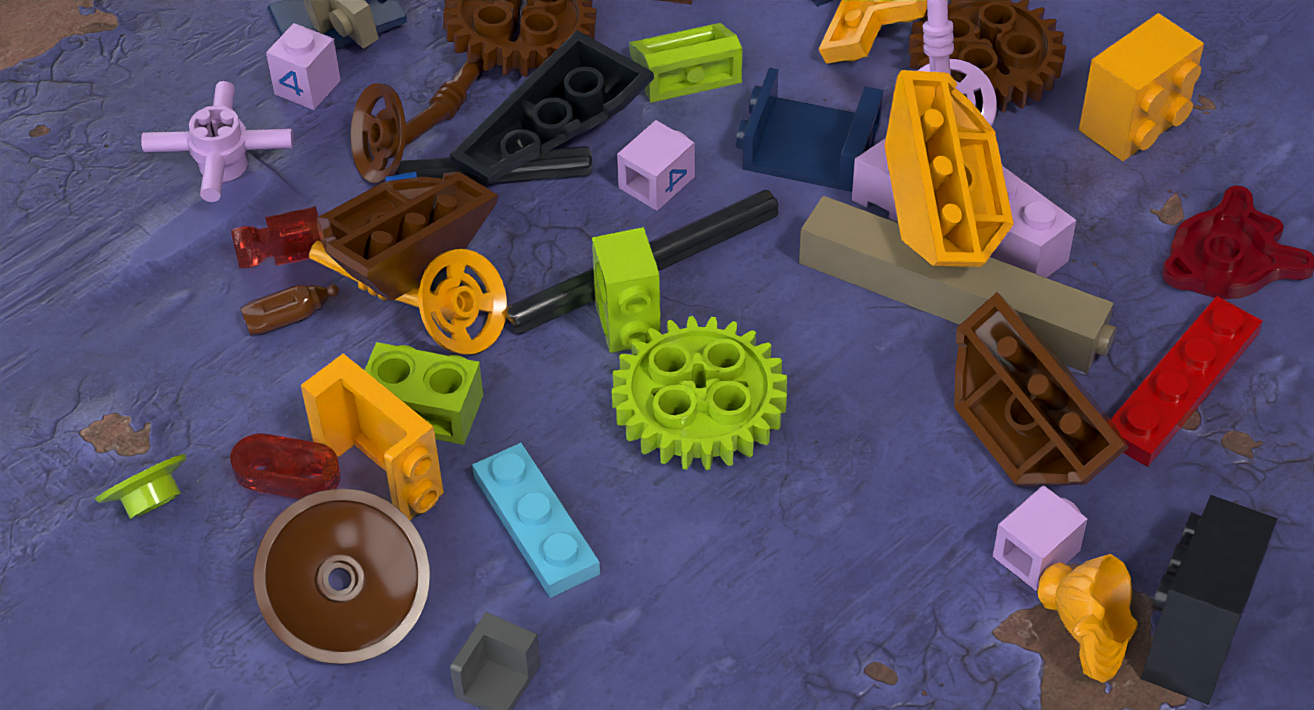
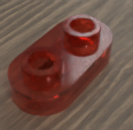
M257 433L246 436L237 442L230 454V462L236 481L242 487L253 491L302 499L320 491L336 489L341 480V471L336 453L332 448L322 443ZM260 466H268V467H267L266 469H264V470H258V469H256V468H258V467H260ZM319 475L315 478H309L310 476Z

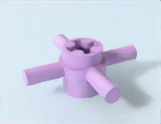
M227 81L217 83L213 106L205 107L192 116L189 122V131L143 132L141 139L143 152L190 151L191 156L198 162L199 170L203 175L200 196L208 202H215L220 199L222 182L232 181L246 171L248 166L247 150L293 149L294 147L293 129L246 130L245 125L238 119V115L234 110H232L235 87Z

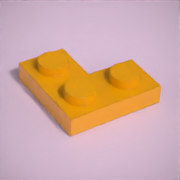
M841 0L818 50L826 64L846 60L856 61L867 57L881 25L901 21L907 23L923 18L927 9V0Z

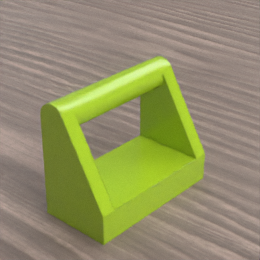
M722 23L629 42L632 60L654 73V79L644 88L650 103L742 83V46L737 35Z

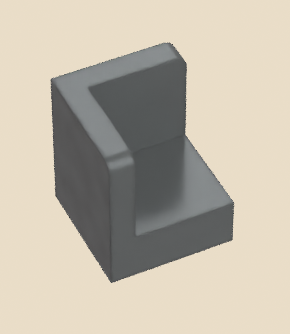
M485 612L451 664L450 671L455 697L482 710H513L541 666L537 634Z

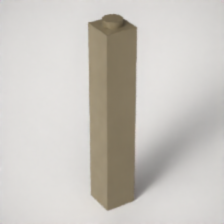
M822 196L801 228L799 264L959 325L998 292L1065 365L1088 373L1097 354L1106 357L1115 338L1117 327L1109 324L1114 305L1113 302L991 257L982 267L932 266L901 240L899 224L897 222L832 198Z

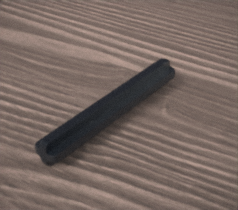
M587 146L551 149L491 183L589 176L592 174L593 169L592 153ZM450 157L402 160L396 170V175L416 172L417 177L443 178V173L459 171L479 184H491L453 163Z

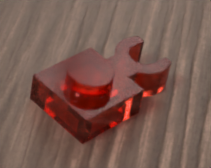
M316 206L265 217L266 228L258 229L252 226H242L232 230L231 234L239 268L256 266L265 258L274 256L276 266L309 259L312 246L316 241H321L316 227L318 217Z

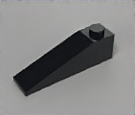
M577 30L450 154V159L453 163L485 182L491 183L624 110L654 79V73Z

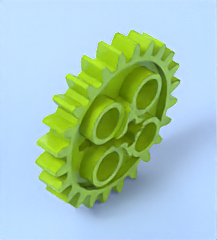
M689 316L687 328L682 329L674 321L668 320L667 333L662 335L657 330L649 328L648 344L633 339L631 341L632 355L621 354L619 356L620 370L613 371L612 407L616 408L617 425H626V439L628 441L641 438V453L644 455L659 448L662 464H666L674 455L681 456L683 469H688L693 458H701L704 468L710 470L713 457L720 456L728 466L733 465L734 451L738 450L743 455L749 458L752 457L754 441L768 445L770 429L779 430L781 427V413H785L787 407V375L782 374L781 358H771L772 345L769 342L756 346V332L754 330L745 333L741 337L738 336L737 322L735 321L722 330L717 329L716 317L712 316L708 320L706 327H698L694 316Z

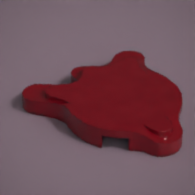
M1234 185L1225 190L1224 197L1217 207L1186 219L1176 229L1170 248V256L1163 265L1162 277L1168 285L1175 289L1190 290L1212 298L1219 296L1222 299H1238L1254 294L1276 280L1309 279L1314 273V255L1304 249L1277 243L1276 241L1280 240L1284 230L1282 221L1255 210L1253 196L1248 188Z

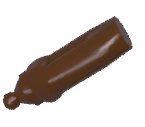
M313 284L309 286L295 285L252 300L242 306L240 310L250 336L263 335L309 318L317 309L322 308V305L328 300L329 296H337L339 289L335 284H331L327 288L314 286Z

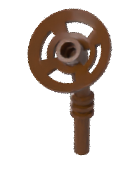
M480 59L473 63L466 61L453 79L444 82L429 101V107L405 122L401 100L391 86L384 83H373L366 87L357 100L351 122L352 155L361 176L371 183L386 182L385 177L393 176L399 167L406 145L412 143L441 121L450 120L456 115L467 100L466 92L484 70V60ZM384 97L386 109H382L375 117L371 112L375 104ZM368 141H369V145H370L371 152H372V154H373V156H374V158H375L374 160H372L371 155H370V152H369ZM395 157L391 165L385 169L388 159Z

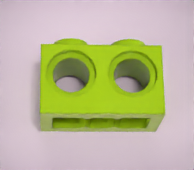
M644 227L592 237L595 304L609 352L631 350V341L633 339L648 344L649 328H653L661 333L660 278Z
M376 342L364 371L434 427L436 440L465 445L483 398L480 362L468 360L458 355L447 356L416 350L407 345L395 346Z

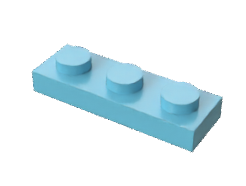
M522 443L472 464L474 479L550 598L600 575L599 560Z

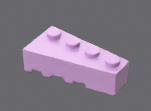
M885 138L855 158L852 201L866 208L873 203L888 210L889 219L898 222L884 147ZM1002 166L1014 225L990 257L1047 278L1069 261L1076 219Z

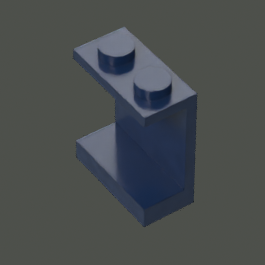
M769 68L763 85H755L749 104L750 119H742L738 128L736 148L743 149V170L852 192L855 158L874 146L881 125L884 90L864 86L856 112L844 111L779 98V69Z

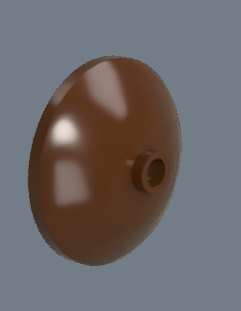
M355 489L320 491L308 495L286 508L272 522L263 536L256 554L253 571L256 602L270 630L282 643L296 653L328 664L363 662L385 653L399 643L419 619L427 599L430 581L427 552L412 522L404 513L388 501L374 494ZM342 570L347 573L350 580L348 588L339 591L330 586L328 577L332 571Z

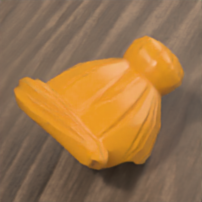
M1107 554L1086 561L1075 569H1072L1063 562L1048 566L1038 582L1037 595L1040 602L1046 609L1059 612L1064 626L1080 643L1079 656L1083 673L1093 680H1098L1102 683L1111 680L1120 669L1128 642L1138 628V621L1132 616L1130 610L1133 596L1131 576L1124 562L1112 554Z

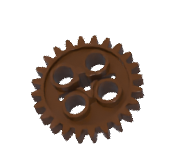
M445 0L443 30H446L447 42H454V52L456 54L467 52L468 63L482 59L484 60V70L486 71L492 69L495 65L502 66L503 75H507L512 68H519L521 75L527 77L529 68L538 69L575 31L578 30L595 39L597 10L592 8L593 0H527V5L522 10L520 33L517 41L513 42V33L516 32L522 0Z
M949 0L948 20L953 22L952 33L954 37L952 42L954 44V51L949 55V59L971 63L988 77L996 94L997 108L1002 113L1006 112L1007 102L1012 101L1016 106L1023 109L1025 108L1026 96L1035 101H1040L1043 90H1053L1055 79H1060L1066 46L1062 45L1064 33L1062 31H1055L1057 20L1055 18L1044 19L1045 9L1043 7L1030 11L1028 9L1029 0H1021L1017 4L1011 2V0ZM927 10L923 18H920V21L913 22L912 34L909 36V67L917 69L916 71L930 63L929 56L924 53L925 43L923 42V24L928 21ZM951 71V76L959 83L967 76L961 72ZM981 90L974 92L976 103H978L979 109L982 112L983 96Z

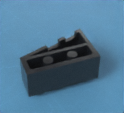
M1210 495L1202 515L1191 512L1181 541L1175 547L1167 573L1163 575L1152 604V608L1161 611L1162 614L1140 679L1209 705L1278 518Z

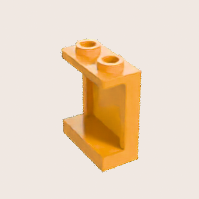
M341 354L300 385L315 452L331 464L355 445L387 472L392 505L404 513L409 520L418 513L427 512L435 505L444 491L434 427L345 354Z

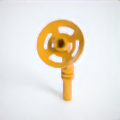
M318 240L314 243L309 253L310 259L358 282L359 289L363 291L368 290L369 294L373 296L378 295V298L383 301L387 300L386 297L375 293L370 287L348 274L325 252L321 241ZM455 249L437 256L426 268L420 286L395 299L418 307L423 324L433 340L445 350L459 355L479 353L490 347L499 337L506 320L507 296L498 271L484 256L468 249ZM446 266L447 278L439 283L435 292L430 290L436 274ZM466 266L479 276L487 293H482L476 280L469 274L464 273ZM479 311L488 312L483 329L476 337L471 339L466 328L475 321ZM434 320L444 331L451 334V339L439 330Z

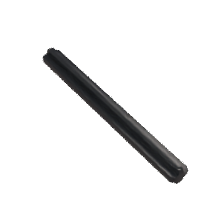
M762 190L650 241L649 244L658 271L777 217L779 214L777 199L769 190ZM590 268L509 305L506 308V318L516 334H523L594 301V268Z

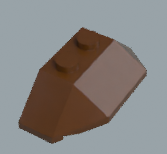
M459 171L443 173V178L415 177L386 181L318 216L316 227L325 252L353 278L370 287L375 293L394 301L420 285L426 268L437 256L447 251L467 248L496 205L498 194ZM446 266L442 268L437 274L446 270Z
M998 292L956 328L958 352L955 365L954 408L1015 485L1018 487L1086 485L1129 448L1113 421L1054 351Z

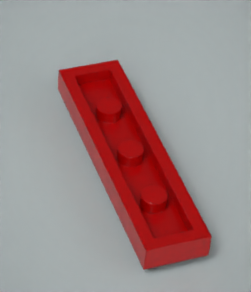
M1216 296L1111 418L1129 447L1123 453L1149 467L1259 335L1263 320Z

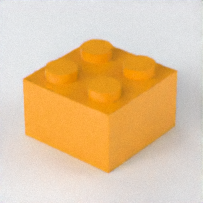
M1157 13L1091 60L1079 131L1121 161H1125L1140 149H1148L1160 134L1171 126L1177 127L1181 125L1190 115L1193 108L1191 98L1194 85L1202 70L1199 64L1204 43Z

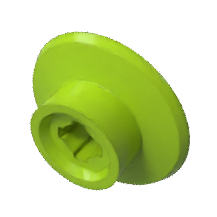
M184 453L158 463L111 487L94 500L100 504L121 500L130 519L144 515L182 494L172 473L187 461V454Z

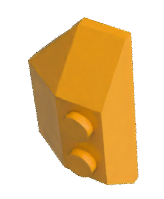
M901 70L896 79L884 145L901 240L932 266L982 267L1014 225L995 130L976 106L955 88L958 84L949 73Z

